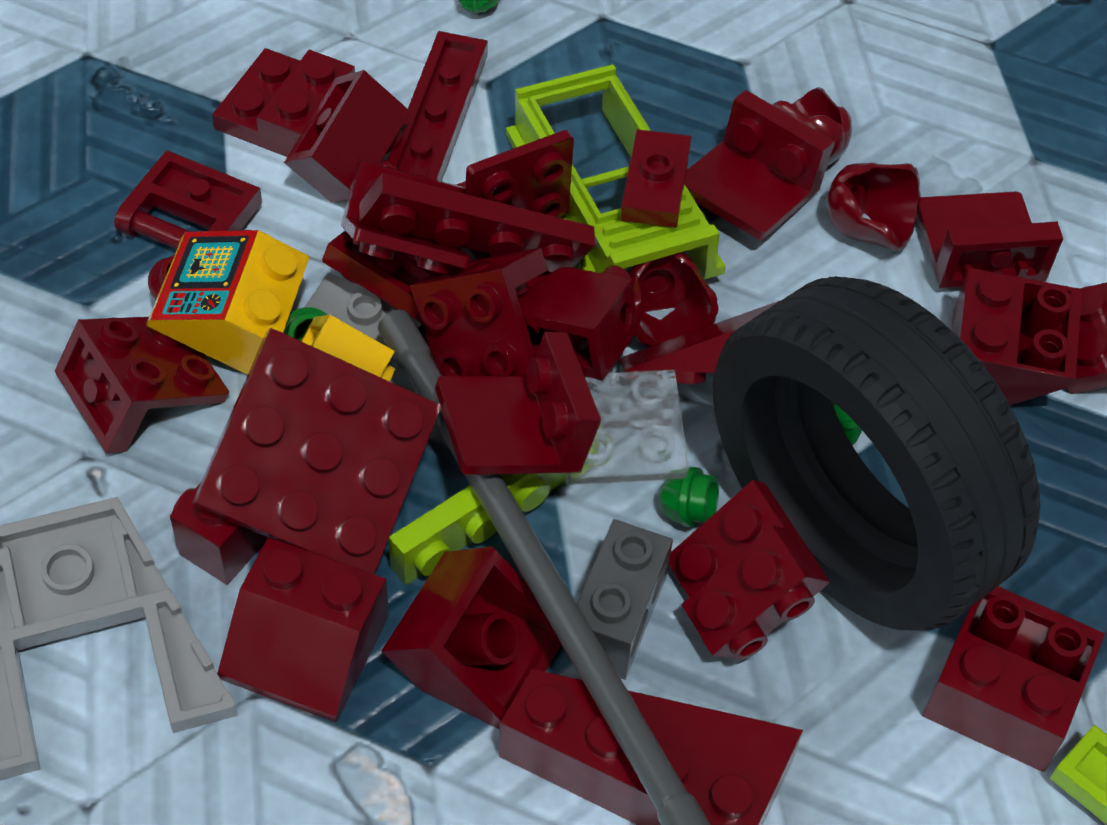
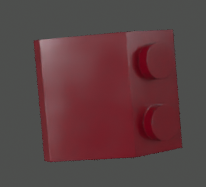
M268 537L239 589L217 673L222 681L337 723L389 617L386 578Z
M491 546L444 552L381 651L422 692L500 730V722L530 670L536 669L546 672L560 648L561 642L526 581Z

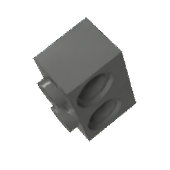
M613 518L577 605L619 677L626 680L666 580L673 539ZM566 653V659L570 660L568 654Z

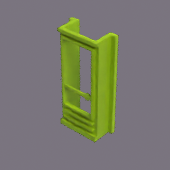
M614 64L515 89V125L506 127V137L514 149L555 134L539 106L603 90L602 111L630 157L632 156L636 130H651L618 79L616 67ZM572 164L569 213L559 218L594 226L595 247L577 264L579 269L601 273L612 265L624 269L688 251L704 279L725 274L726 265L718 254L720 233L714 224L710 225L685 185L677 228L621 221V208L600 213L587 188L627 177L629 166L581 179Z

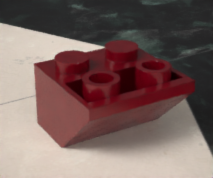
M968 267L953 309L951 330L983 364L997 383L1009 405L1069 388L1074 385L1076 380L1082 289Z
M998 586L969 608L922 717L1041 772H1045L1065 740L1105 633Z

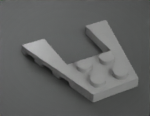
M118 497L0 525V780L41 769L18 650L146 618L173 733L238 716L233 697L226 690L214 669L213 662L201 641L194 634L182 613L178 601L159 573L154 559Z

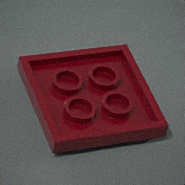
M270 328L265 333L192 505L266 537L274 538L374 574L441 405Z

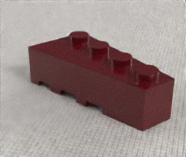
M531 669L500 722L499 757L636 825H661L654 804L584 682L576 678ZM628 690L685 789L696 798L710 824L763 825L793 762L803 730Z

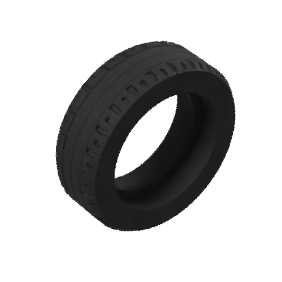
M837 276L820 278L809 282L740 326L726 340L714 373L713 404L718 431L730 465L742 489L752 480L766 483L829 579L830 583L822 590L841 605L859 616L884 627L910 631L935 630L951 623L1010 578L1025 564L1033 549L1040 518L1039 483L1028 443L1013 410L992 376L968 346L930 311L904 294L876 282ZM832 402L841 408L862 429L880 452L901 487L909 508L879 482L859 457L840 424Z

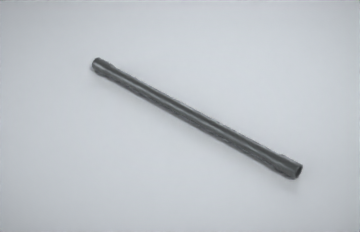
M394 310L389 312L378 324L379 333L387 347L395 351L393 354L395 361L406 372L418 395L440 404L435 386L438 377L442 376L431 357L430 348L407 311ZM440 409L435 424L458 463L442 409ZM464 474L654 804L660 824L711 825L696 798L685 789L500 474Z

